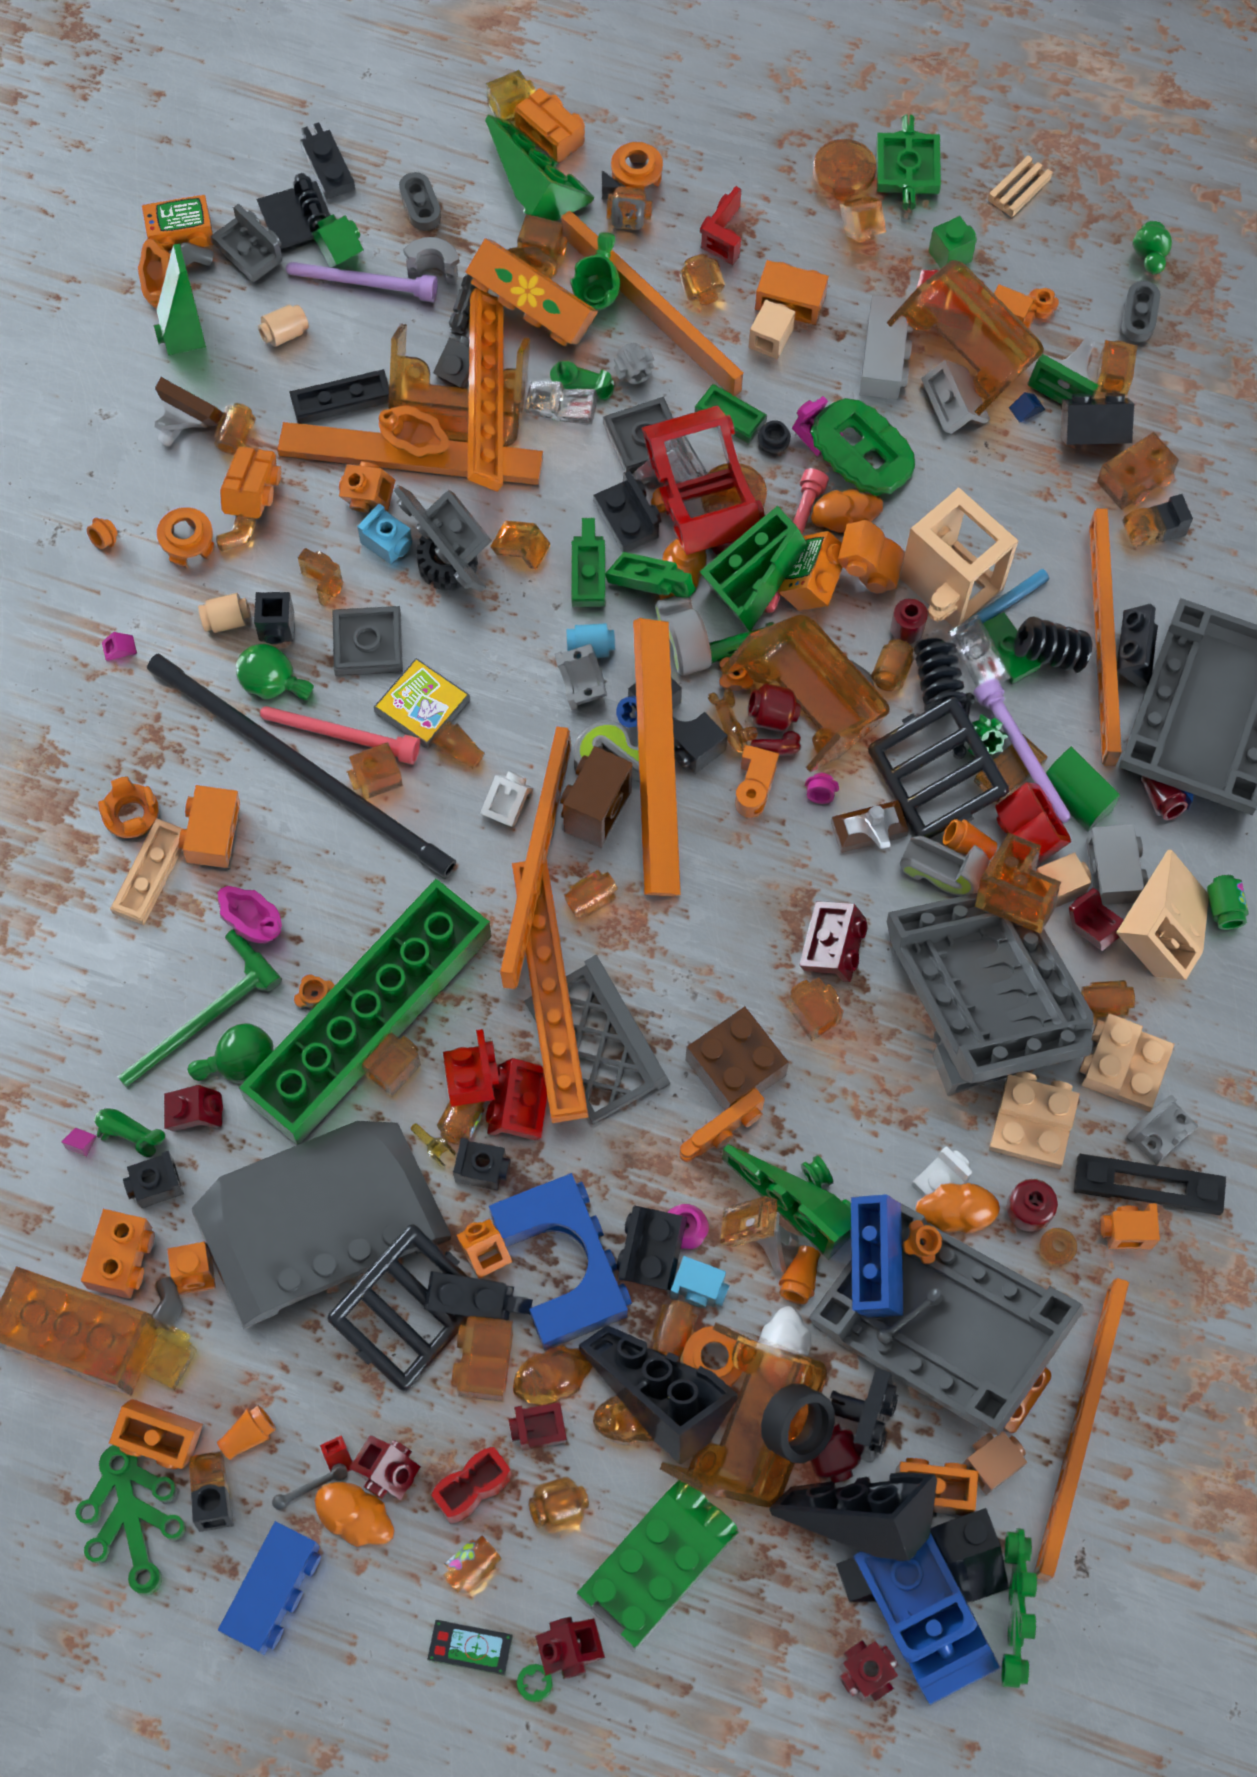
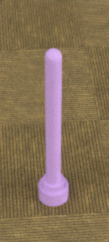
M290 262L286 265V272L294 276L414 293V296L419 297L421 301L434 302L437 295V276L422 275V277H416L413 280Z
M997 679L983 682L974 690L976 699L981 706L991 709L995 717L1003 723L1002 728L1004 732L1008 734L1010 742L1034 782L1042 788L1061 822L1067 823L1071 817L1070 812L1004 705L1003 701L1005 698L1002 686Z

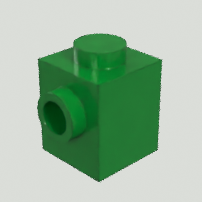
M332 214L317 222L320 229L313 232L312 235L330 268L364 251L358 239L361 237L359 229L353 220H348L346 215L337 219Z
M961 216L932 229L928 251L943 273L947 274L972 262L977 242L976 233L970 225L967 226Z

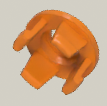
M630 142L624 144L612 156V178L625 185L627 197L643 198L645 186L652 183L656 187L660 186L663 170L662 156L655 147L647 143ZM628 157L631 163L646 164L647 159L649 160L648 164L641 169L631 168L626 163Z
M190 507L177 508L167 513L159 522L157 539L160 547L169 555V561L173 564L185 567L188 558L200 554L203 558L207 559L213 551L212 525L209 518L200 510ZM186 521L189 526L196 528L195 533L187 539H178L173 535L175 524Z
M128 776L112 780V790L106 795L104 800L98 802L99 812L105 827L112 834L121 838H136L144 835L151 830L156 818L159 816L158 801L149 786L133 784ZM137 803L144 809L142 818L137 817L123 823L120 821L119 812L124 805Z
M719 1326L702 1328L696 1331L685 1345L683 1352L684 1364L695 1369L702 1366L711 1370L729 1387L737 1382L745 1367L746 1353L744 1346L737 1335L726 1328ZM709 1343H720L727 1349L729 1359L723 1368L712 1370L702 1363L701 1351Z

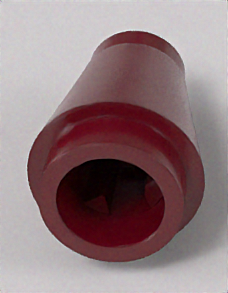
M1142 776L1141 781L1157 816H1162L1164 820H1172L1187 809L1186 795L1180 789Z

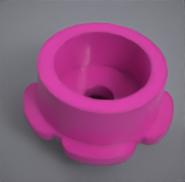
M817 773L809 777L805 782L808 799L817 804L832 802L835 792L839 791L838 782L826 773Z

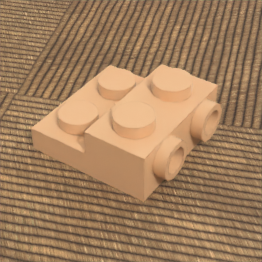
M1109 1013L1104 1022L1097 1021L1093 1030L1091 1040L1095 1041L1096 1045L1093 1053L1085 1056L1079 1072L1085 1074L1081 1086L1150 1112L1154 1106L1175 1044L1142 1032L1143 1026Z
M1022 1071L1015 1073V1076L1008 1075L1003 1086L989 1150L1061 1169L1080 1093L1072 1091V1085L1063 1081H1052L1051 1085L1036 1082L1037 1077L1029 1072Z

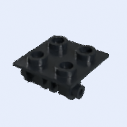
M305 173L295 175L293 188L257 199L268 230H272L281 241L282 246L280 249L314 239L312 233L320 229L317 222L330 216L317 181L312 182L311 178L306 176Z

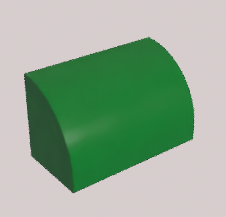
M1072 746L1046 771L1048 778L1070 812V815L1087 832L1113 811L1120 797V794Z

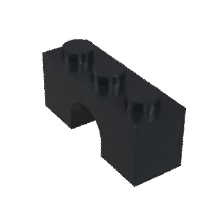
M671 677L673 710L681 703L682 687ZM636 683L628 688V697L636 696ZM631 706L633 709L632 715L636 717L637 706ZM706 712L692 721H680L673 717L674 757L682 767L686 768L688 766L694 774H697L726 751L728 735Z

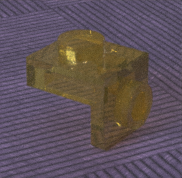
M158 1326L155 1331L158 1338L139 1372L175 1391L197 1349L189 1342L192 1336L183 1330L171 1326L169 1331Z

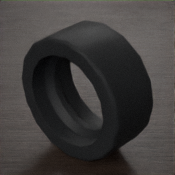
M792 1383L781 1388L766 1406L761 1421L762 1439L766 1447L775 1454L792 1463H806L815 1459L825 1449L831 1439L835 1425V1410L830 1399L822 1393L804 1384ZM808 1404V1416L804 1428L793 1441L788 1442V1431L792 1419L803 1406Z

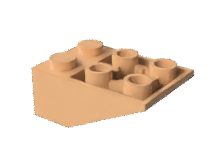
M1167 850L1116 933L1154 977L1186 980L1203 953L1209 902L1208 892L1172 850Z

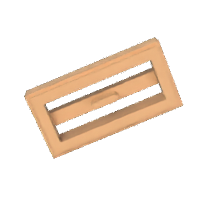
M1029 155L988 196L990 203L1010 217H1013L1052 177V171L1049 169L1046 171L1042 170L1043 165L1039 162L1036 164L1032 163L1033 158ZM1028 170V172L1001 199H999ZM1035 176L1038 177L1011 206L1007 204Z

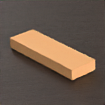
M156 818L110 908L113 914L145 925L182 851L179 849L178 844L181 829L184 828Z

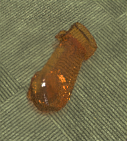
M730 688L724 690V696L721 700L714 692L708 694V700L715 705L723 730L728 735V743L736 752H743L745 745H748L747 742L754 740L758 736V733H754L757 731V728H743L737 721L732 709L735 706V697Z

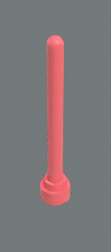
M806 469L800 481L803 495L793 523L798 527L802 535L815 498H818L820 494L825 492L829 477L817 469ZM778 591L764 610L765 612L773 613L776 610L781 596Z
M268 706L262 707L260 710V716L264 720L392 752L394 757H398L399 762L414 765L419 754L420 738L405 735L404 737L398 736L397 739Z

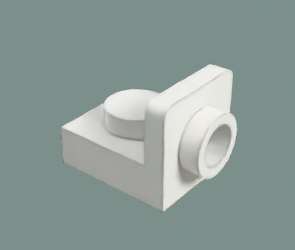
M508 771L506 776L495 775L480 814L510 827H515L526 797L532 793L533 787L526 785L527 778Z
M945 1147L939 1156L912 1182V1186L924 1197L934 1192L941 1184L961 1185L967 1183L973 1172L969 1168V1161L963 1154L956 1150L952 1152L948 1147Z

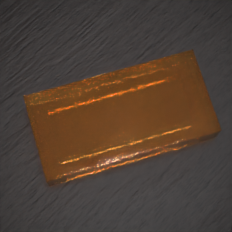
M1022 734L1042 766L1047 761L1048 756ZM1012 744L994 759L996 766L1009 786L1008 794L995 801L997 804L1031 776ZM983 770L975 776L974 782L984 792L992 787Z

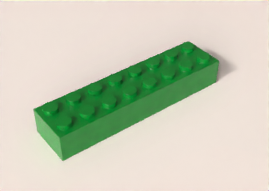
M435 879L243 1082L239 1089L244 1100L291 1141L299 1145L492 937L490 921L438 879Z

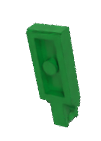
M582 518V536H573L572 607H605V540L603 536H595V518Z
M623 552L605 573L608 583L660 595L673 593L676 597L689 598L696 590L691 578L692 575L679 569L676 563Z

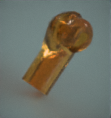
M243 514L236 516L232 531L216 535V543L219 550L225 551L247 544L254 533L256 519L244 517Z

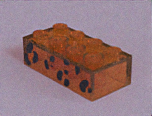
M16 1266L0 1300L1 1349L132 1396L163 1327L158 1320L147 1312Z

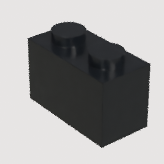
M1078 393L1073 394L1072 399H1062L1061 439L1066 445L1132 443L1135 404L1129 398H1125L1123 393H1106L1105 398H1092L1091 394Z

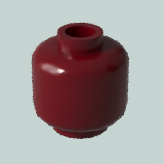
M763 684L758 690H753L751 693L747 713L749 717H752L753 723L757 727L783 732L788 729L792 722L796 723L798 721L801 704L796 702L793 690L777 685Z
M1028 1179L1018 1183L1010 1193L1006 1204L1007 1215L1012 1224L1028 1232L1039 1231L1047 1227L1055 1216L1058 1207L1057 1195L1052 1187L1038 1179Z
M835 1422L832 1437L827 1446L815 1459L810 1460L816 1476L821 1478L830 1477L834 1483L845 1481L854 1476L852 1469L860 1464L861 1455L855 1450L853 1443L854 1435L850 1428L841 1427L839 1422Z

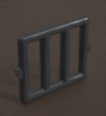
M953 696L917 717L914 713L902 719L903 725L868 746V753L895 801H899L903 815L915 837L924 836L931 839L945 831L949 823L954 819L961 822L965 819L970 822L974 819L973 814L1006 796L1009 792V786L959 700ZM951 714L959 730L898 766L892 767L884 751L945 715ZM967 742L976 757L975 759L912 796H908L900 781L901 779ZM980 771H984L992 785L990 789L925 826L916 810L917 808Z
M413 1224L408 1225L329 1312L327 1317L328 1322L358 1350L355 1354L367 1365L372 1363L401 1391H407L412 1387L472 1318L427 1310L444 1326L435 1338L428 1343L372 1289L381 1277L388 1272L423 1307L425 1306L427 1288L398 1261V1258L412 1243L443 1273L469 1277L457 1266L460 1261L448 1251L444 1253L426 1234ZM361 1300L419 1355L405 1372L398 1368L346 1318Z

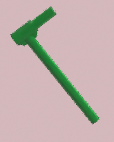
M234 929L226 934L225 939L245 961L244 973L246 977L117 1076L126 1088L256 987L258 990L271 991L281 983L282 978L260 952L256 953L244 938L236 934Z

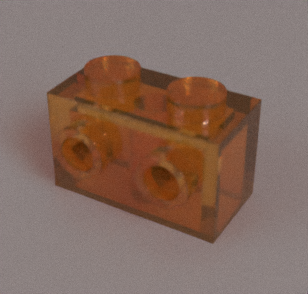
M1153 432L1104 463L1097 483L1122 510L1132 503L1134 505L1141 503L1149 495L1150 491L1156 487L1161 489L1167 486L1175 477L1174 472L1179 459Z

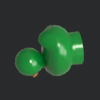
M1149 221L1143 224L1141 229L1137 231L1132 245L1136 254L1144 260L1145 270L1155 275L1163 272L1165 269V257L1171 250L1172 238L1162 223Z

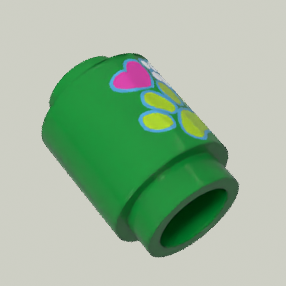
M1221 875L1214 878L1213 883L1207 886L1213 920L1218 923L1219 929L1223 930L1244 926L1247 923L1246 916H1248L1249 912L1242 880L1235 879L1233 875Z

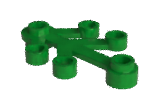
M113 1445L107 1448L100 1457L99 1470L102 1477L88 1500L80 1502L76 1507L75 1514L81 1523L85 1525L97 1523L101 1517L100 1508L115 1486L118 1502L97 1537L90 1539L85 1544L84 1555L93 1563L104 1562L109 1556L110 1545L124 1524L133 1568L128 1576L129 1585L138 1594L151 1595L161 1586L162 1574L157 1566L149 1562L140 1519L160 1529L161 1533L169 1540L180 1539L186 1531V1525L179 1516L166 1515L136 1498L131 1481L151 1490L153 1496L160 1502H169L174 1499L177 1487L170 1478H159L139 1467L137 1456L128 1455L120 1451V1447ZM116 1457L124 1458V1466L120 1470H113L111 1466L112 1461ZM163 1483H169L171 1485L170 1493L167 1496H159V1486ZM87 1506H94V1516L90 1519H83V1509ZM178 1521L180 1524L179 1531L172 1535L168 1534L166 1530L168 1523ZM95 1544H102V1555L93 1558L90 1553L91 1548ZM143 1570H148L150 1572L149 1582L140 1585L137 1581L138 1574Z
M1017 1528L1016 1532L1007 1531L1004 1547L1005 1563L1013 1564L1009 1583L1010 1589L1008 1590V1603L1011 1605V1613L1007 1630L1008 1646H1013V1654H1003L1001 1666L1002 1687L1020 1688V1684H1028L1029 1661L1021 1659V1647H1023L1024 1639H1035L1036 1615L1026 1614L1025 1597H1036L1037 1574L1027 1572L1026 1561H1031L1032 1539L1031 1537H1025L1023 1528Z

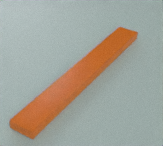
M569 210L561 216L562 237L584 258L596 255L598 236ZM611 250L609 259L619 273L620 291L723 389L734 396L742 391L743 371L616 252Z
M475 288L470 295L467 480L498 492L503 485V305L497 301V297Z
M283 422L277 449L278 455L282 457L360 465V462H369L380 468L468 477V442L450 441L448 450L443 454L427 455L420 458L406 450H398L393 447L382 433L289 422ZM503 446V481L539 485L543 451Z
M1096 508L1089 524L1101 757L1103 766L1115 767L1122 749L1108 509Z
M638 618L633 621L644 895L674 897L681 894L669 622Z
M556 726L501 965L500 974L503 988L516 989L519 983L572 748L570 730L566 727Z
M546 859L526 947V959L552 1123L588 1118V1110ZM525 861L512 863L517 896Z
M1119 1278L1114 1279L1107 1288L1034 1570L1038 1579L1047 1582L1054 1578L1129 1286V1281Z

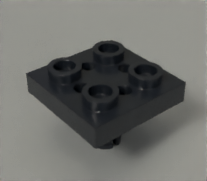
M878 1368L875 1370L865 1401L838 1393L835 1390L830 1395L835 1416L859 1423L853 1441L856 1452L861 1455L862 1460L871 1463L873 1462L875 1452L879 1454L883 1452L888 1434L885 1431L886 1416H894L899 1395H896L897 1386L893 1385L891 1372Z

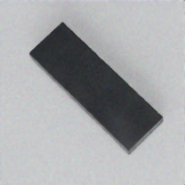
M384 369L289 391L298 424L393 402Z

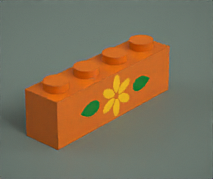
M484 239L465 273L473 277L471 283L486 293L490 289L498 294L497 301L510 310H514L517 307L526 313L523 318L537 328H540L541 325L552 331L549 336L563 346H566L567 343L578 345L598 313L593 307L494 240Z

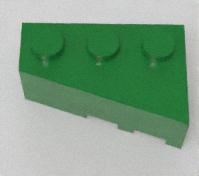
M777 505L705 566L700 573L711 589L750 632L808 544L798 527Z

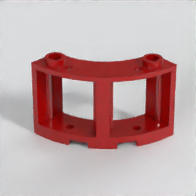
M719 406L642 427L652 470H655L658 481L664 484V486L658 488L667 515L670 514L672 522L676 525L673 526V530L686 555L736 541L765 516L761 501L755 500L741 470L731 435L735 434L732 418L730 415H725ZM717 426L728 468L676 483L664 442ZM734 487L736 488L742 502L741 504L690 518L683 503Z

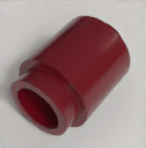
M909 598L900 601L895 606L890 630L893 637L899 643L912 644L923 636L928 611L922 602Z

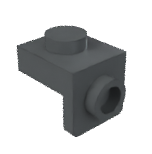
M462 336L461 340L458 341L449 337L433 373L461 388H465L469 380V339Z

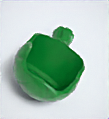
M607 232L599 233L596 255L586 257L577 262L574 267L575 274L570 280L573 294L595 310H602L610 306L620 291L619 273L609 259L611 256L610 252L615 244V236Z
M252 645L244 650L237 659L236 677L238 682L247 693L256 694L262 699H272L287 690L292 691L300 699L307 700L314 688V685L309 681L297 679V677L293 676V667L289 659L282 651L272 645Z
M248 1023L237 1024L229 1028L222 1035L216 1046L214 1056L204 1060L193 1061L188 1065V1073L193 1080L201 1081L211 1073L219 1072L228 1081L243 1084L274 1051L273 1041L264 1030L256 1025Z

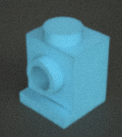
M380 503L357 526L360 543L389 564H392L398 557H403L411 548V529L385 511L384 506Z
M683 1256L670 1291V1299L677 1301L680 1294L685 1296V1302L698 1308L705 1309L706 1305L715 1307L716 1304L723 1306L730 1285L724 1283L726 1271Z

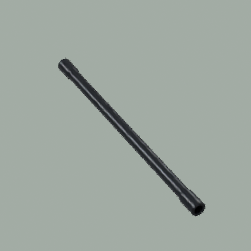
M157 653L150 659L147 670L183 692L416 855L421 862L444 878L452 872L456 865L454 858L407 829L189 677L180 667L161 654Z

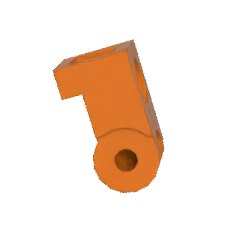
M745 745L741 759V769L748 771L745 781L740 783L736 789L735 807L740 815L753 818L763 812L777 769L779 753Z

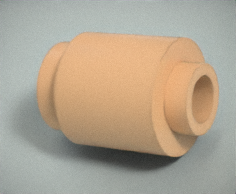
M298 304L295 306L286 305L261 316V324L258 325L263 341L265 343L270 342L273 347L303 335V331L309 328L307 317Z
M238 593L206 600V604L198 606L201 623L205 632L213 630L214 633L243 627L246 626V619L251 618L247 599H240Z

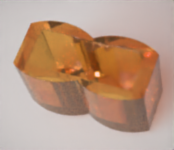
M468 1316L466 1326H459L457 1348H462L463 1354L461 1363L454 1362L451 1385L458 1386V1396L504 1402L514 1331L513 1321Z

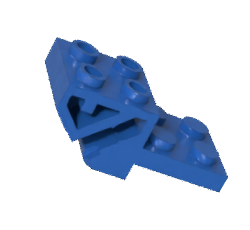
M931 1533L929 1539L909 1561L877 1558L862 1551L853 1555L889 1626L890 1632L905 1661L909 1663L914 1677L930 1705L1001 1669Z

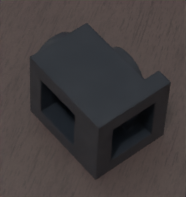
M461 1137L453 1170L454 1180L456 1183L498 1191L500 1180L507 1181L511 1159L506 1158L505 1148L472 1142L467 1138ZM478 1158L490 1160L489 1164L485 1167H479L476 1164Z
M169 1151L161 1153V1156L127 1167L129 1177L123 1178L129 1200L136 1198L141 1208L184 1194L175 1161ZM156 1174L153 1182H143L145 1177Z

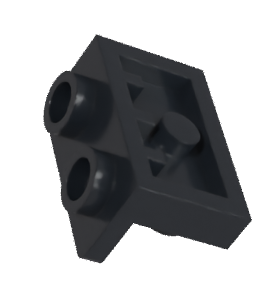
M630 470L623 473V482L593 495V502L622 553L659 538V524L662 523L657 507L655 505L650 506L645 498L647 494L642 481L639 479L635 480Z
M634 1205L632 1212L628 1214L625 1222L627 1237L624 1249L620 1251L617 1259L618 1279L671 1291L687 1217Z

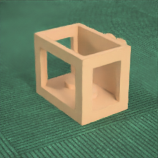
M958 487L910 529L900 579L929 605L928 616H930V619L937 622H942L944 619L953 628L958 630L963 626V622L978 613L1004 590L1019 540ZM964 513L996 541L994 545L978 558L957 541ZM995 564L994 571L992 572L989 568ZM974 581H976L983 589L969 600Z

